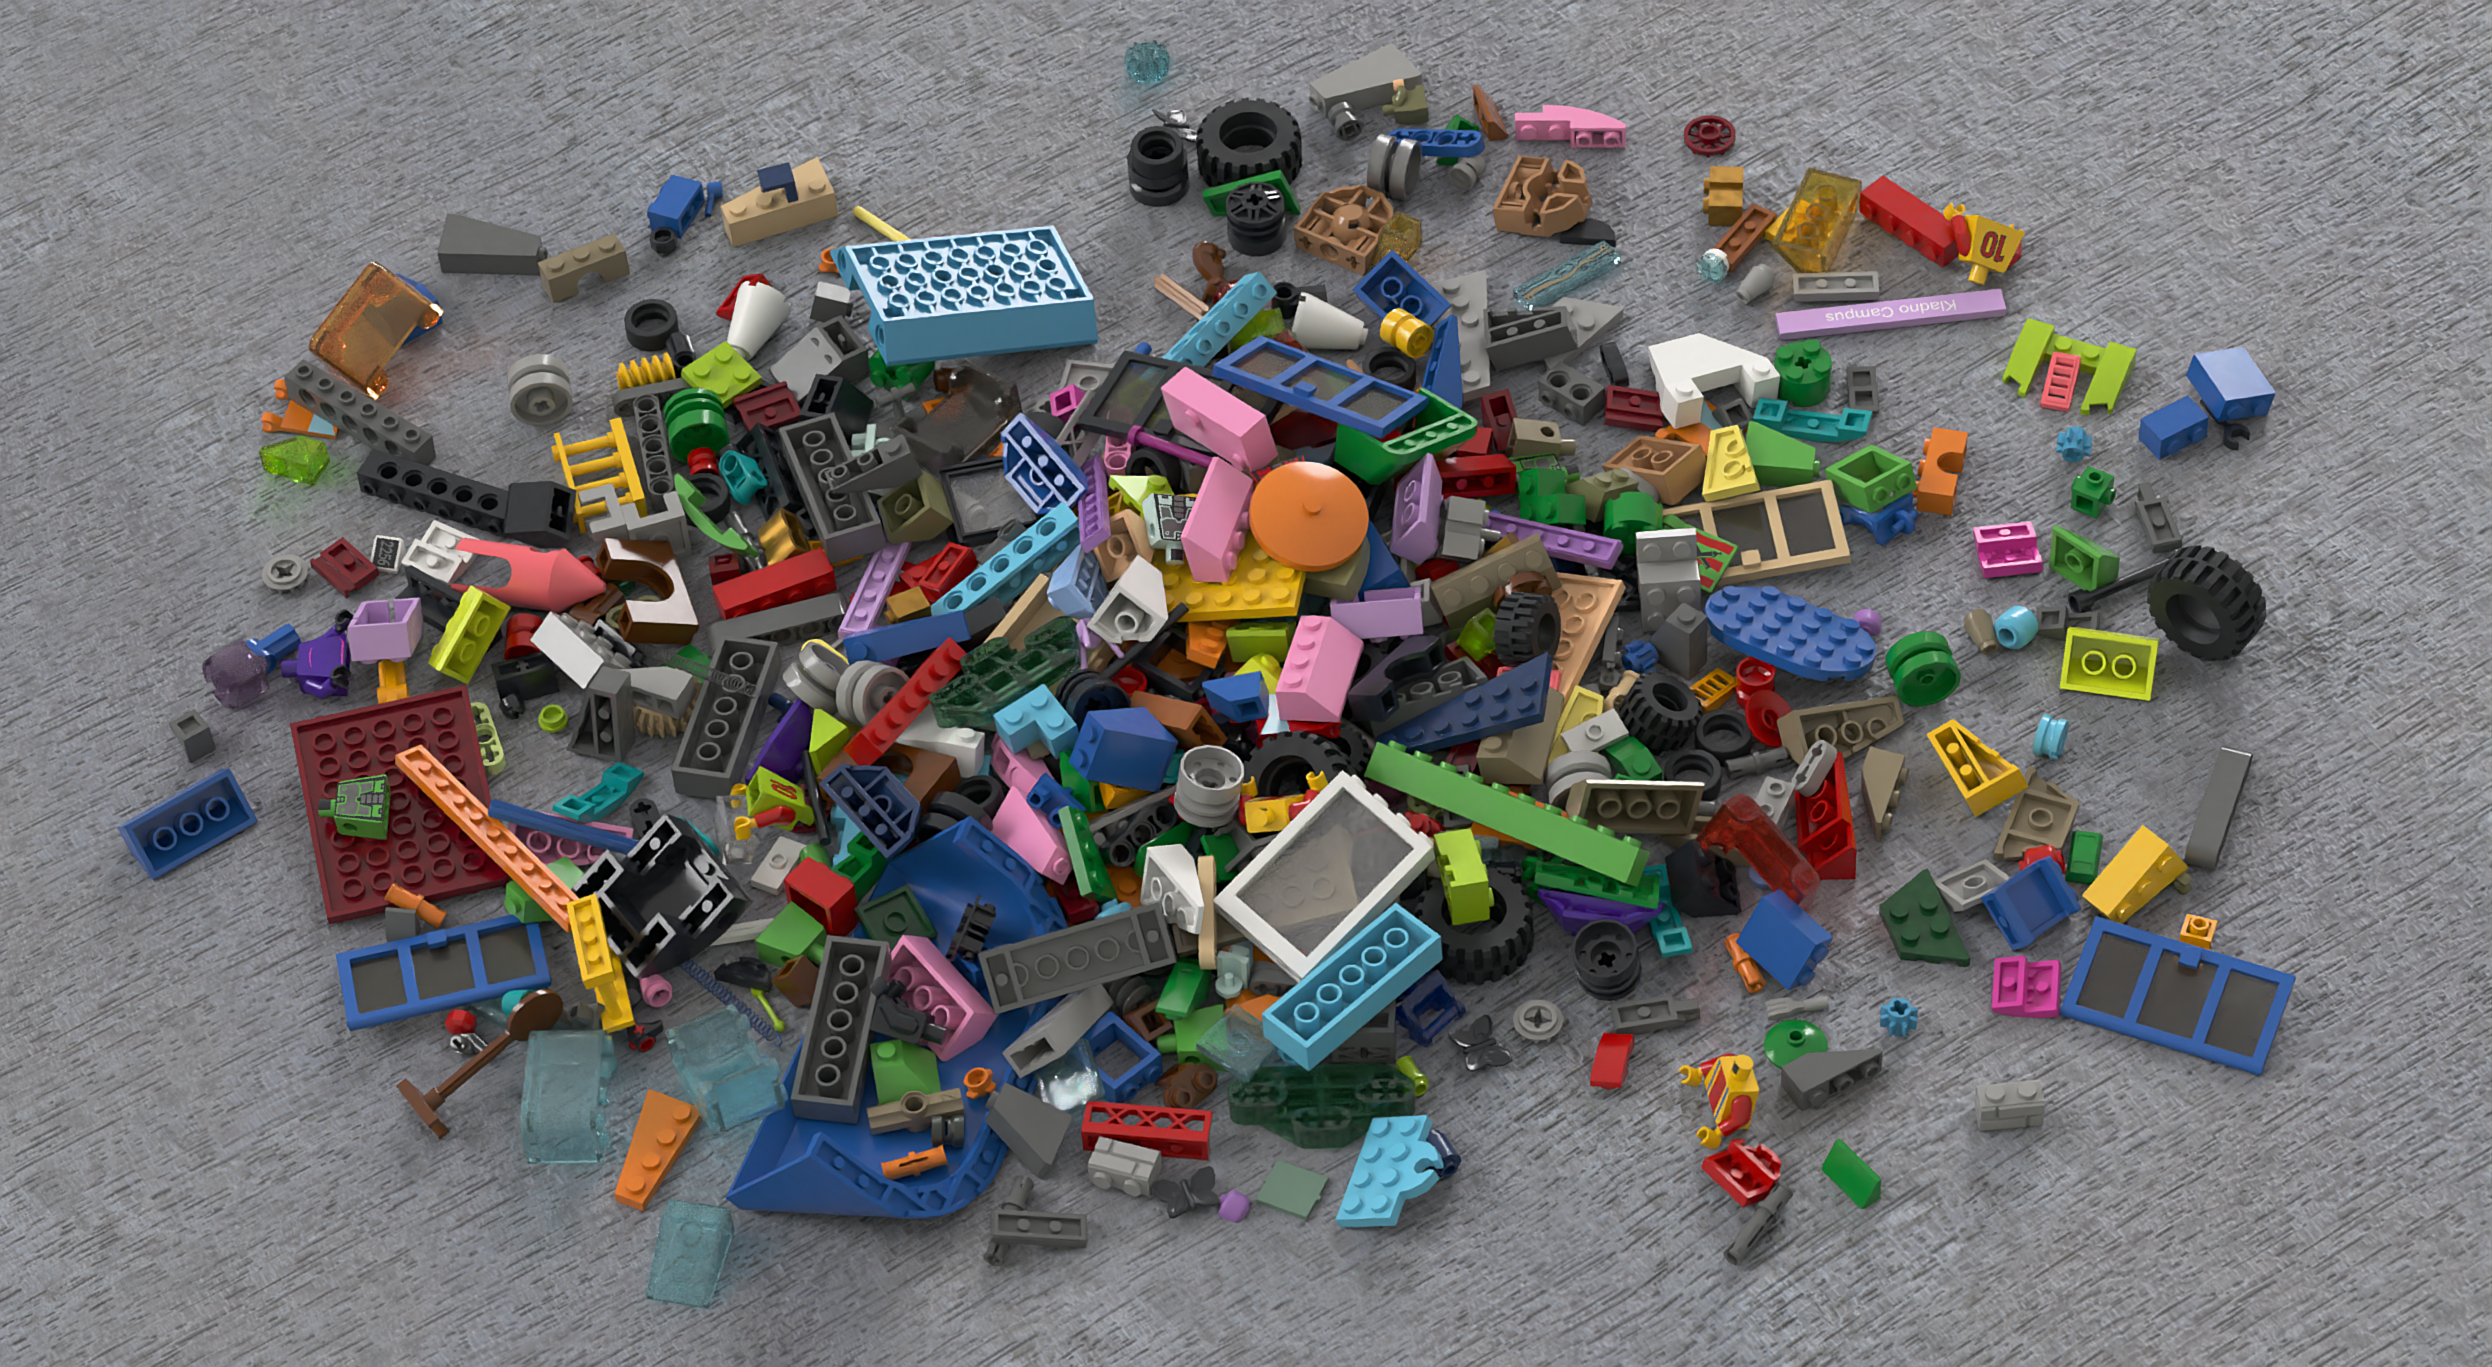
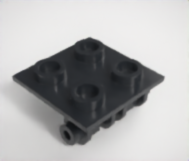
M980 895L977 896L974 905L967 904L958 929L953 936L945 956L947 959H950L951 964H953L957 953L962 954V959L970 963L974 959H978V954L986 941L985 935L989 934V929L996 918L995 906L985 903L984 906L978 904Z

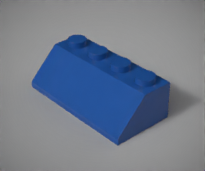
M230 768L215 772L117 826L131 854L153 880L258 822Z

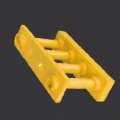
M621 417L610 420L612 431L607 432V436L566 446L562 444L560 433H554L556 445L551 446L552 455L555 463H561L567 487L577 490L572 524L578 523L581 534L587 533L584 518L606 513L604 501L580 506L579 492L612 483L614 489L620 487L623 490L628 489L629 492L625 493V496L618 498L620 506L635 503L639 517L648 516L645 497ZM610 447V449L616 448L617 452H613V456L572 466L568 465L566 458ZM616 467V469L622 468L623 472L619 473V476L579 486L574 485L572 478Z
M596 893L566 903L586 990L595 988L597 1002L605 1005L604 1012L600 1014L605 1035L635 1025L621 959L608 944L601 907Z

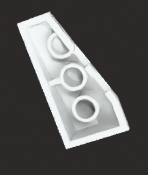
M1182 844L1147 847L1140 895L1141 904L1144 905L1161 900L1167 923H1176L1183 930L1193 934H1200L1204 902L1193 856L1189 854Z

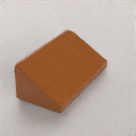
M1473 85V106L1488 140L1491 142L1509 137L1494 101L1479 85Z

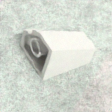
M1137 555L1086 626L1110 644L1122 643L1123 640L1151 641L1168 619L1162 572Z

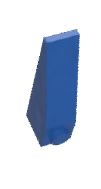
M1451 314L1437 324L1422 387L1461 410L1463 390L1457 316Z
M963 609L854 632L845 637L843 643L849 666L857 661L880 662L936 648L949 637L957 643L969 640L971 636Z

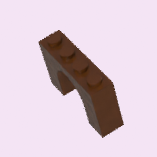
M604 538L596 557L602 579L634 581L645 584L655 590L663 600L659 602L625 601L617 620L623 641L629 643L688 645L691 643L694 634L699 630V618L695 616L692 598L687 593L685 579L680 573L677 556L673 553L670 542Z
M856 732L853 733L817 777L823 801L836 804L819 783L842 763L851 764L852 766L858 765L843 750L855 737ZM893 742L870 765L887 767L892 774L909 776L903 786L922 805L918 822L924 814L928 813L927 808L938 792H953L962 781L956 757Z

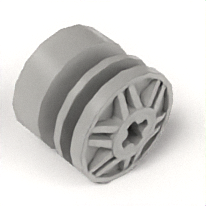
M1211 745L1194 747L1186 752L1180 762L1178 782L1174 796V807L1179 816L1188 823L1208 828L1224 826L1232 821L1237 813L1244 778V765L1240 758L1230 750Z

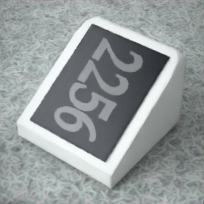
M376 535L370 561L378 568V571L398 573L401 561L406 554L403 539Z

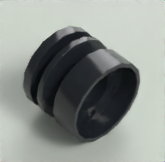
M1248 182L1237 186L1229 193L1226 199L1228 241L1232 248L1240 254L1250 257L1269 255L1281 248L1286 240L1284 197L1280 190L1271 184Z
M1088 668L1075 670L1067 675L1059 684L1055 693V698L1076 723L1079 733L1088 711L1131 708V700L1125 690L1099 671Z
M1611 919L1592 921L1579 930L1573 939L1571 951L1579 984L1588 995L1605 1001L1621 999L1633 992L1640 982L1642 966L1636 939L1632 931L1625 924Z

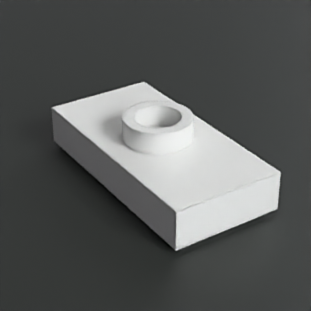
M1613 708L1562 733L1560 738L1568 752L1582 750L1598 752L1628 736L1629 732Z
M780 836L750 879L751 885L778 896L785 887L783 879L800 864L801 858L799 853L806 845Z

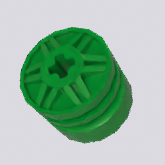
M703 388L686 389L674 394L666 402L663 411L671 453L677 460L688 464V454L700 447L712 449L716 456L724 446L730 443L722 399L715 392Z

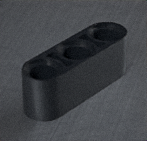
M1168 801L1149 803L1110 836L1098 849L1105 867L1110 869L1130 865L1136 859L1140 847L1168 831L1177 822L1178 812L1174 804ZM1158 808L1163 813V819L1161 823L1156 818V811ZM1136 828L1141 832V840L1139 842L1134 837ZM1114 847L1120 853L1118 861L1114 860L1112 855Z

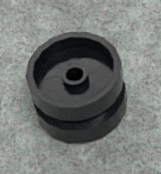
M1156 145L1148 147L1141 154L1146 158L1158 160L1170 156L1174 151L1166 146ZM1184 147L1182 167L1175 174L1161 179L1147 178L1139 174L1133 168L1130 149L1127 155L1130 193L1136 201L1146 206L1164 207L1179 202L1187 194L1190 185L1187 152Z
M942 791L935 795L927 808L928 813L924 814L918 822L914 835L920 844L969 816L990 832L993 830V823L988 814L973 801L954 792Z

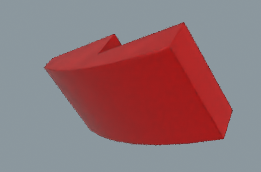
M1602 1034L1593 1062L1590 1086L1602 1087L1603 1089L1622 1087L1628 1074V1059L1635 1046L1634 1034Z

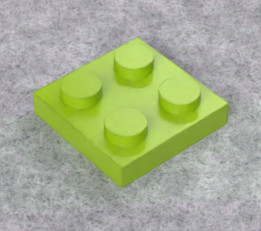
M724 341L681 370V376L692 388H703L715 392L722 399L723 409L732 404L734 398L743 396L762 384V377L727 341Z

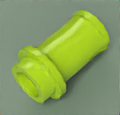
M1411 1056L1400 1058L1394 1067L1405 1082L1406 1092L1413 1096L1424 1094L1429 1087L1427 1076L1421 1074Z

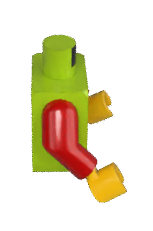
M759 766L748 786L738 783L731 789V804L739 806L747 803L748 816L753 818L749 819L748 817L741 816L735 819L734 833H736L737 840L749 839L751 837V828L754 827L761 829L773 825L786 831H791L797 821L811 826L814 822L812 807L805 804L803 790Z

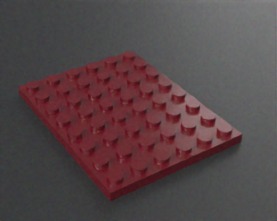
M467 685L290 723L329 925L384 913L386 907L400 908L384 900L393 883L416 896L418 894L423 895L424 900L427 902L500 887L509 883L507 873L395 764L396 754L422 745L489 810L491 796ZM387 775L391 790L387 839L342 835L338 833L334 817H319V800L336 799L337 784L339 782Z

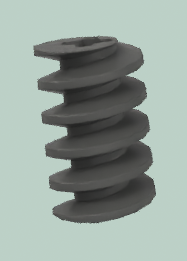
M1138 973L1101 984L1113 1000V1004L1124 1015L1144 1003L1153 1001L1151 998L1153 994L1152 987L1147 985L1142 977H1138Z

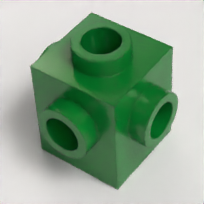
M2087 466L2082 475H2077L2072 483L2070 508L2097 519L2105 506H2110L2114 501L2116 489H2113L2114 476Z

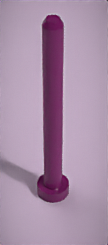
M1132 426L1128 433L1127 442L1130 445L1137 447L1143 444L1205 468H1209L1212 457L1147 434L1141 426Z

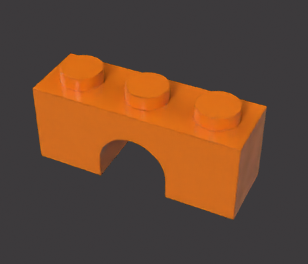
M1933 427L1931 439H1925L1923 455L1926 456V460L1920 459L1918 477H1921V480L1916 481L1918 488L1913 490V497L1917 498L1918 511L1952 516L1957 495L1958 475L1945 472L1962 473L1967 453L1968 432Z

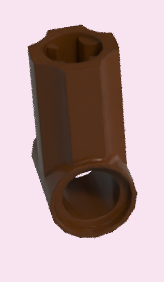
M609 582L606 584L605 592L589 599L585 604L577 603L569 615L577 620L578 623L580 620H584L594 627L599 618L606 621L607 612L625 601L624 594L616 585Z

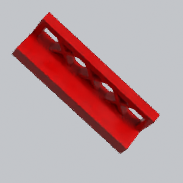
M1087 1101L1081 1129L1083 1150L1094 1151L1099 1137H1104L1160 1151L1161 1157L1209 1161L1211 1151L1209 1136L1213 1112ZM1093 1112L1106 1113L1110 1117L1103 1123L1091 1122ZM1129 1115H1135L1142 1121L1135 1125H1126L1122 1120ZM1160 1118H1169L1173 1123L1166 1128H1159L1153 1122ZM1192 1120L1204 1121L1203 1131L1189 1130L1185 1125Z

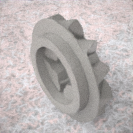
M295 555L275 557L262 570L263 583L267 585L270 591L277 590L280 594L287 589L293 592L296 586L303 587L304 580L309 578L306 562ZM291 573V577L284 576L281 578L280 574L287 575Z
M1531 1000L1525 1002L1517 1008L1513 1016L1515 1033H1519L1524 1041L1531 1039L1535 1044L1539 1040L1550 1042L1553 1036H1559L1560 1029L1563 1026L1562 1012L1549 1001ZM1538 1015H1540L1542 1019L1541 1027L1536 1028L1534 1023Z

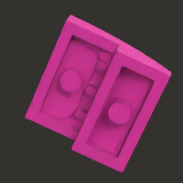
M2031 521L1973 527L1976 552L1984 578L2043 572V562L2037 548V536Z
M2025 955L1995 958L1992 1011L2003 1015L2025 1018L2059 1017L2062 975L2060 961L2050 960L2028 963Z

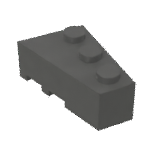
M1566 306L1533 307L1532 311L1518 312L1516 308H1508L1507 312L1493 313L1492 309H1483L1485 347L1496 372L1578 349L1577 329Z
M602 666L587 689L579 712L580 716L573 729L574 733L566 750L622 763L636 742L630 672Z

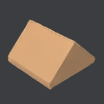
M1130 509L1109 517L1111 537L1094 548L1106 583L1119 579L1137 555L1151 564L1154 548H1151L1149 545L1145 520Z

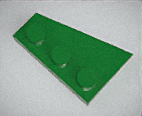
M1281 170L1203 190V200L1212 216H1227L1226 199L1229 193L1237 186L1248 182H1263L1273 185L1280 190L1284 197V210L1290 211L1291 215H1301V206Z
M1071 806L1059 809V817L1081 896L1104 904L1114 899L1119 901L1090 831L1087 816L1082 810Z

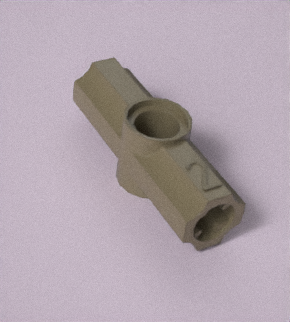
M959 1088L928 1095L920 1091H910L904 1094L900 1101L866 1108L872 1135L904 1128L911 1132H921L930 1126L931 1116H942L944 1119H950L954 1115H965Z

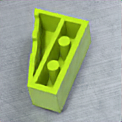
M1471 828L1434 834L1435 857L1452 925L1489 920V907L1494 906L1492 889L1491 887L1489 888L1486 865L1481 861L1482 853L1479 840H1474Z

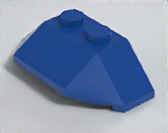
M1020 412L1001 433L1004 476L1037 515H1046L1063 501L1071 510L1088 491L1087 476L1053 437Z

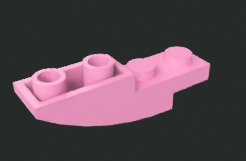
M1543 105V113H1515V140H1570V148H1626V124L1610 116L1586 109Z
M996 731L991 744L994 753L990 763L1010 789L1013 785L1029 793L1044 773L1053 778L1042 758L1032 760L1026 748L1014 755Z

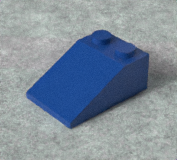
M1391 250L1352 289L1357 298L1381 321L1384 320L1390 311L1401 308L1415 316V318L1432 326L1452 306L1394 250Z

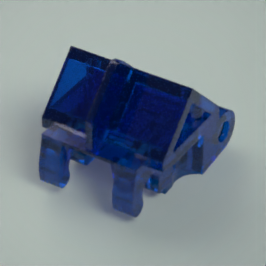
M1438 969L1429 970L1396 998V1021L1402 1027L1409 1030V1038L1426 1048L1432 1044V1038L1456 1017H1462L1466 1013L1465 1006L1455 998V993ZM1428 1007L1435 1011H1440L1442 1008L1446 1009L1425 1029H1422L1419 1022V1016Z

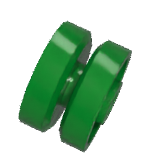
M1931 631L1912 633L1901 638L1890 647L1886 654L1885 665L1893 680L1896 693L1903 703L1918 707L1932 705L1946 699L1958 687L1961 673L1956 661L1952 657L1953 653L1943 635Z

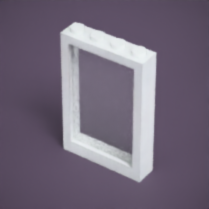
M1343 770L1213 900L1216 911L1298 983L1372 923L1435 859L1432 847L1434 844L1427 835L1422 832L1417 834L1410 828V822L1402 814H1393L1388 809L1387 802L1378 794L1372 796L1365 790L1366 785L1356 775L1350 777Z

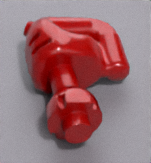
M1411 810L1404 813V817L1411 824L1410 828L1417 834L1422 832L1428 837L1434 838V834L1447 832L1441 823L1426 816L1424 813H1414Z

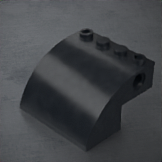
M665 813L627 855L607 849L571 889L579 899L596 893L601 907L608 944L634 977L638 979L664 973L695 957L721 937L754 902L685 818L681 819Z

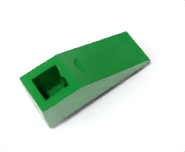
M1181 957L1173 967L1155 1012L1164 1013L1165 1018L1172 1020L1186 1018L1209 997L1212 970H1200L1199 958Z

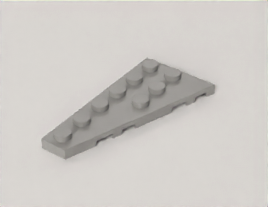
M1486 270L1431 284L1452 305L1431 326L1434 335L1438 323L1451 314L1457 316L1463 401L1491 394L1490 357L1485 347L1483 309H1488Z

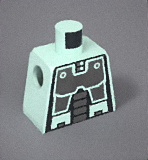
M1152 493L1142 502L1149 545L1151 548L1166 549V564L1181 565L1184 563V547L1180 537L1197 497Z

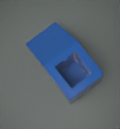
M1261 671L1202 682V687L1211 708L1234 721L1241 723L1268 717L1269 690Z

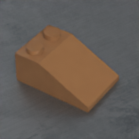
M1639 435L1602 465L1605 472L1620 469L1621 467L1629 469L1656 488L1660 496V503L1675 505L1680 503L1683 497L1702 484L1705 477L1707 460L1700 444Z

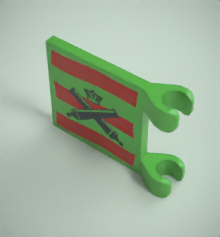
M1667 514L1663 520L1664 530L1695 528L1672 514ZM1695 528L1701 591L1712 595L1739 547Z

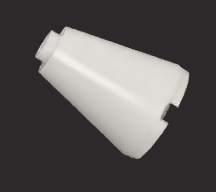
M745 281L741 284L727 342L745 361L751 360L789 316L792 309L791 303L788 306L785 304L784 300L786 297L782 293L760 282H757L756 286H750V281Z
M1301 292L1299 299L1305 300V302L1299 301L1290 334V337L1295 338V340L1290 339L1288 346L1293 348L1357 350L1359 344H1365L1368 329L1363 328V321L1308 293Z

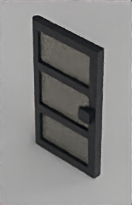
M1125 350L1077 423L1082 431L1127 440L1131 427L1138 425L1143 427L1147 434L1212 458L1219 457L1225 462L1230 463L1174 428L1161 387L1184 367H1187L1264 414L1269 426L1284 402L1212 376L1213 369Z

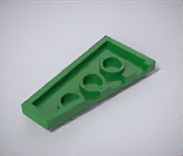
M1536 862L1534 883L1540 884L1544 888H1559L1658 909L1660 876L1642 874L1636 887L1587 867Z

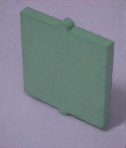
M1278 1159L1269 1176L1264 1177V1185L1256 1198V1203L1307 1221L1316 1203L1321 1202V1194L1329 1182V1177Z

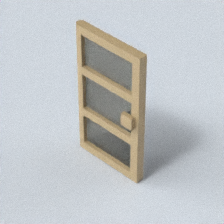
M1831 479L1663 509V520L1667 514H1672L1688 525L1739 547L1717 586L1851 563L1850 552Z

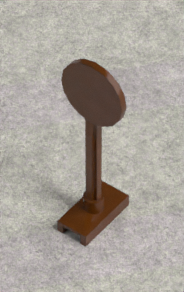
M542 989L523 998L508 1016L507 1031L496 1038L439 1087L431 1089L427 1094L424 1095L406 1078L396 1087L425 1124L433 1130L439 1139L443 1138L450 1131L436 1109L446 1102L445 1099L504 1051L513 1041H530L548 1032L562 1014L563 1001L561 997L551 989Z

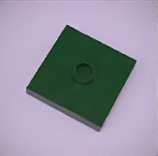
M908 884L854 908L853 911L869 940L888 942L890 952L893 951L902 935L927 937L930 941L938 936L937 931Z

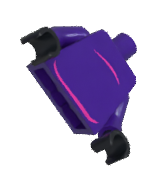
M346 609L339 611L335 617L336 624L325 634L312 641L302 642L299 645L298 660L281 661L282 677H297L301 692L321 700L329 696H348L349 679L352 674L350 672L351 651L345 631L348 632L347 627L354 615Z

